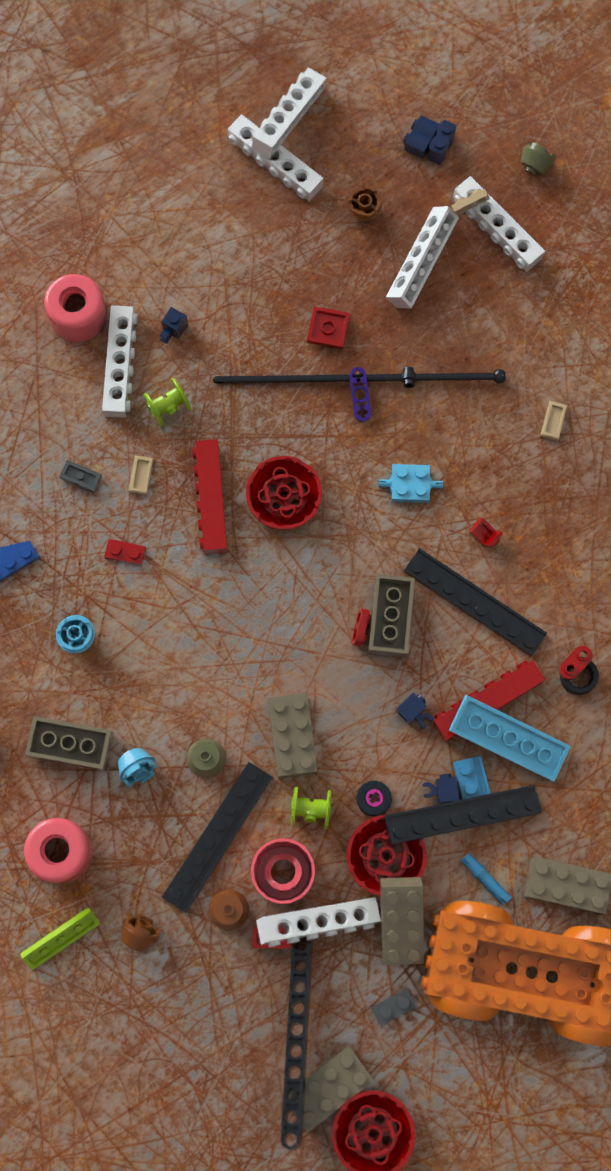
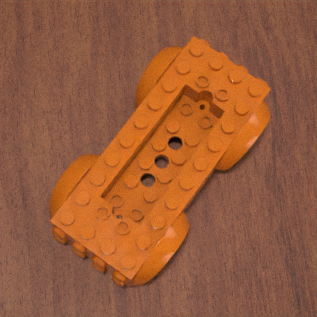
M473 901L452 902L441 911H437V914H433L431 926L434 927V933L429 935L428 947H431L430 955H426L424 962L427 972L426 976H422L420 988L423 989V993L426 994L428 1001L433 1007L452 1016L477 1021L493 1019L500 1009L548 1019L553 1031L570 1040L594 1046H611V929L594 926H576L568 928L562 935L514 926L510 914L504 909ZM510 962L517 965V972L513 975L506 972V965ZM530 966L534 967L537 971L536 976L532 979L526 975V969ZM555 971L558 976L557 981L554 983L548 982L546 979L547 972Z

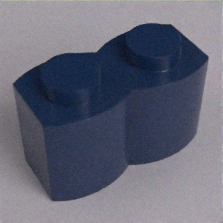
M422 115L418 120L415 119L411 127V133H407L403 140L405 144L404 150L424 159L429 151L431 140L436 136L440 124Z
M446 120L440 123L437 134L430 143L429 161L439 165L444 162L447 151L454 142L456 124Z

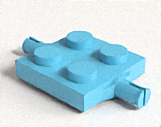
M392 464L390 480L379 479V487H390L392 502L429 503L431 488L443 489V481H432L430 465Z

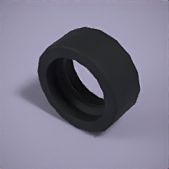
M592 661L586 666L591 674V679L584 687H576L569 680H565L560 676L562 686L567 692L573 695H583L590 692L596 686L599 680V672L597 666ZM567 666V671H568V672H569L570 668H572L571 666Z

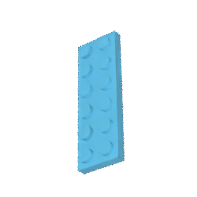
M468 695L464 696L449 728V731L555 782L571 747Z

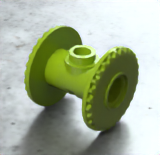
M175 378L170 379L174 389L165 393V399L161 395L151 400L146 392L143 394L151 414L160 426L164 425L161 415L167 413L168 416L178 411L177 407L183 404L188 412L191 410L190 403Z
M294 787L290 814L291 826L295 825V816H302L304 821L308 823H314L316 819L323 818L325 819L324 829H328L332 806L331 790H328L327 800L314 799V802H310V798L297 797L298 787Z

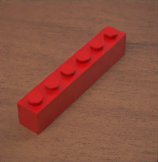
M218 439L195 441L196 447L192 448L193 459H197V465H194V476L198 477V483H195L196 495L200 496V501L196 502L197 513H201V520H198V529L203 534V538H199L200 549H204L205 555L228 553Z
M525 660L516 666L517 670L511 673L510 670L500 676L501 680L496 683L492 680L484 685L485 689L478 692L476 690L468 696L499 710L542 684L545 678L533 660L529 663ZM461 700L451 705L452 709L445 712L443 710L434 716L436 719L432 723L444 742L457 735L449 731V728L462 703Z

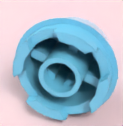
M80 615L66 617L60 622L56 630V640L59 646L70 653L85 651L91 646L95 637L92 623Z
M142 748L129 750L118 760L120 780L124 781L126 786L132 787L133 783L141 781V783L146 782L155 774L153 772L154 768H157L155 759Z

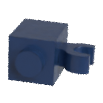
M171 307L161 321L163 331L159 335L161 337L160 341L167 344L171 336L179 339L188 326L187 315Z
M412 693L395 711L408 725L416 720L422 729L426 728V725L423 724L424 718L429 719L430 722L434 720L430 714H422L427 706L425 705V699L419 694L415 695Z
M451 774L439 775L440 778L435 780L436 787L430 782L422 784V787H429L431 789L429 794L423 795L424 798L437 796L438 804L459 800L457 777H452Z

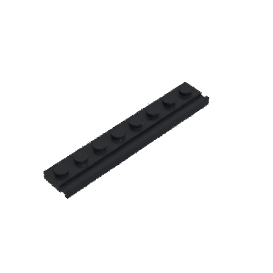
M420 548L404 569L406 574L415 578V580L531 657L547 635V632Z
M248 762L162 898L183 912H188L273 778L271 775Z
M535 785L385 815L384 820L390 845L541 814L542 810L534 789Z

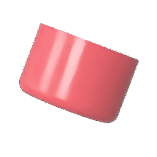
M80 274L65 275L56 279L46 291L44 299L45 311L53 330L61 338L72 342H83L94 338L101 332L106 323L107 309L102 292L92 279ZM80 294L83 296L86 302L83 309L78 312H67L65 310L67 300L71 295Z
M51 818L36 825L29 833L24 846L25 861L30 871L41 880L56 884L70 883L81 877L88 869L93 855L92 842L87 832L78 824L64 818ZM54 838L64 839L69 846L68 856L60 863H53L45 855L46 844Z
M280 838L267 842L257 851L251 865V878L256 890L263 898L275 904H291L302 899L309 892L315 877V865L311 854L302 844L292 839ZM279 860L290 861L295 867V876L287 884L276 883L271 876L272 866Z

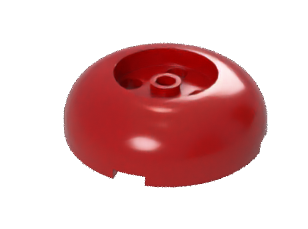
M276 456L263 461L251 474L246 485V500L251 513L260 523L275 530L287 531L305 525L318 511L322 499V486L317 473L311 466L292 456ZM289 482H293L296 486L291 489L287 485ZM274 485L277 487V490L270 492L269 487ZM286 494L287 497L283 498L281 495ZM298 500L299 505H291V501ZM278 503L281 507L279 509H273L272 506L273 504Z
M385 815L372 817L359 825L349 840L346 853L348 869L353 879L364 890L380 896V878L422 877L427 863V850L423 839L400 843L402 851L400 853L394 851V845H390L386 822L384 820ZM376 840H380L382 842V847L380 849L374 847V842ZM383 853H388L390 858L384 860L382 857ZM372 860H377L379 863L375 869L370 866ZM391 864L398 866L397 872L393 873L390 871Z
M377 1090L363 1091L348 1099L336 1113L332 1125V1143L338 1159L349 1171H399L407 1163L414 1149L415 1126L408 1109L396 1097ZM377 1115L384 1117V1121L381 1124L375 1122ZM358 1121L364 1123L363 1130L359 1131L355 1128ZM371 1129L377 1131V1134L373 1137L369 1135ZM385 1135L391 1139L387 1145L382 1143V1137ZM363 1143H370L371 1149L364 1151L362 1149Z

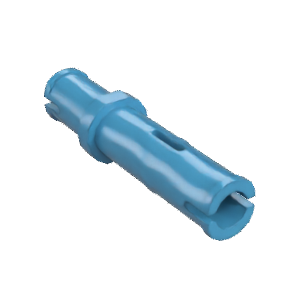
M470 852L461 860L473 873L472 876L474 878L477 877L502 905L511 899L512 896L505 891L485 870L486 867L481 865Z

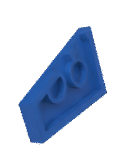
M30 541L0 547V582L40 559Z

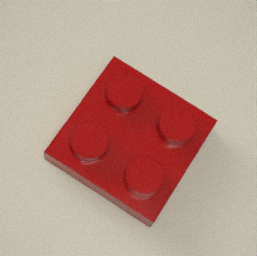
M314 306L307 343L343 350L350 313Z

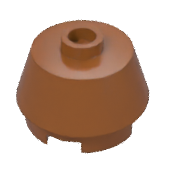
M363 185V187L351 191L346 204L349 213L357 221L369 222L381 212L383 201L374 187Z
M231 889L220 891L212 898L209 904L210 919L220 929L235 930L242 926L248 917V902L238 891Z
M129 913L128 917L123 920L121 941L132 950L146 952L159 940L161 928L153 926V920L145 915L138 914L135 917L132 913Z

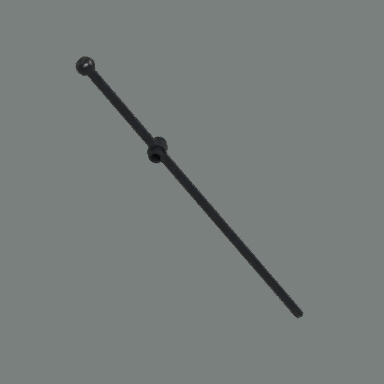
M405 367L402 374H366L367 382L402 381L405 388H413L416 381L494 380L496 383L501 384L506 380V372L503 369H497L494 373L416 374L413 367ZM350 374L213 377V382L216 384L350 382ZM355 374L352 377L356 378L357 382H360L363 374Z

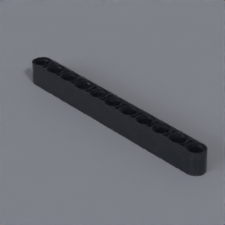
M306 937L299 938V942L292 943L281 1122V1144L284 1148L291 1151L300 1148L303 1137L313 940H307ZM301 942H307L308 944L304 951L298 950V945ZM300 962H305L306 969L302 972L297 971V965ZM298 983L305 984V989L301 993L295 991ZM297 1004L304 1005V1010L300 1014H295L294 1007ZM296 1025H302L303 1027L300 1035L293 1034V1028ZM295 1046H300L302 1050L298 1057H293L291 1053ZM294 1068L300 1069V1076L297 1079H292L290 1076L291 1070ZM292 1090H298L299 1098L296 1101H290L289 1093ZM291 1112H296L298 1114L297 1121L292 1124L289 1123L288 1115ZM290 1134H295L297 1138L293 1146H288L286 1142Z

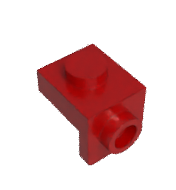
M479 518L468 531L483 547L490 548L496 546L503 535L501 531L495 530L484 518Z

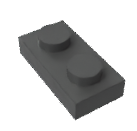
M67 460L59 477L62 480L95 493L102 474Z
M408 988L371 1008L380 1026L417 1006Z

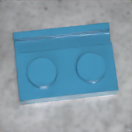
M481 756L453 762L462 800L491 794Z

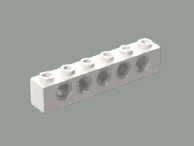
M309 67L304 73H300L296 84L290 86L288 94L282 96L279 105L272 109L270 117L268 119L265 118L260 129L253 133L251 149L270 159L322 93L326 77Z
M241 114L227 129L229 141L233 145H238L247 156H252L260 166L266 167L271 175L280 178L285 186L294 189L299 197L310 201L323 188V177L282 145L270 159L251 149L253 143L251 137L260 128ZM299 179H304L305 181H304V182H299L298 180H299Z
M470 176L454 189V202L462 197L467 198L472 195L473 191L477 189L483 190V188ZM490 195L489 200L466 211V214L471 219H474L483 231L490 235L493 242L498 243L503 248L505 254L515 260L519 268L528 272L543 259L545 250ZM522 248L526 252H521L518 249Z
M449 206L433 207L393 282L386 298L396 308H412L459 217Z
M111 306L102 405L104 417L127 418V412H130L131 401L128 400V394H132V383H129L134 371L131 359L135 358V348H132L133 342H136L134 325H137L138 314L134 312V308L131 306ZM122 325H127V328L120 329L119 327ZM120 342H125V343H126L125 346H122V347L118 346V344H119ZM120 359L125 360L122 364L116 363ZM117 377H123L122 381H115ZM116 394L122 395L120 399L113 398Z
M376 897L265 916L256 920L261 945L268 944V947H275L281 945V941L286 940L288 944L299 942V938L306 937L307 940L317 939L319 934H325L326 937L337 935V931L344 930V933L355 932L358 927H363V930L375 928L374 924L381 922ZM354 912L359 914V921L355 919ZM336 915L341 918V924L336 922ZM317 918L322 921V928L317 925ZM298 921L303 924V931L299 930L297 926ZM279 925L284 927V935L278 931Z

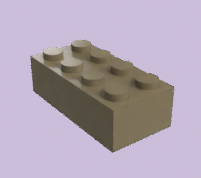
M376 574L368 654L407 657L415 578Z
M307 693L268 698L278 779L317 774Z
M33 716L25 755L29 758L106 772L114 733L108 729Z
M533 856L530 857L523 897L604 915L606 914L609 900L611 874Z
M421 877L380 878L381 956L383 965L424 964L423 884Z
M346 1045L306 1077L303 1128L307 1133L339 1109L348 1099L358 1094L374 1081L349 1045ZM295 1089L289 1093L290 1101H296L299 1098L298 1090ZM293 1112V1114L298 1119V1114L296 1112Z

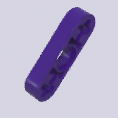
M355 367L350 371L349 375L354 416L356 420L365 422L371 416L367 376L363 368ZM356 371H359V374H363V377L360 378V384L364 383L365 386L353 387V384L357 385V379L352 377ZM359 389L363 390L366 394L362 400L355 397V392ZM367 402V405L363 404V408L368 414H365V418H361V415L357 414V412H360V405L356 406V403Z

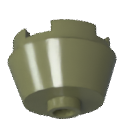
M528 141L527 145L523 147L520 164L530 174L544 175L554 166L556 155L554 153L549 155L545 147L535 142L531 144Z
M204 738L197 740L190 746L186 760L189 769L195 775L208 778L215 776L223 769L226 755L220 743L213 739Z

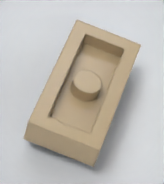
M477 189L471 193V196L457 199L455 204L451 205L455 214L458 216L490 199L488 192L485 189Z

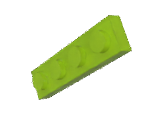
M88 907L20 953L30 969L34 970L100 925V922Z

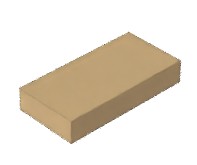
M549 401L540 437L554 441L559 440L567 405Z
M135 455L129 493L148 496L154 458Z

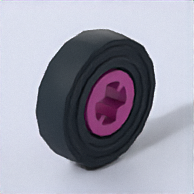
M376 780L364 783L359 788L356 796L360 810L370 816L382 815L389 809L392 802L389 788L383 782ZM376 793L379 795L377 798H380L379 802L375 801L373 804L370 802L371 798L369 799V795Z

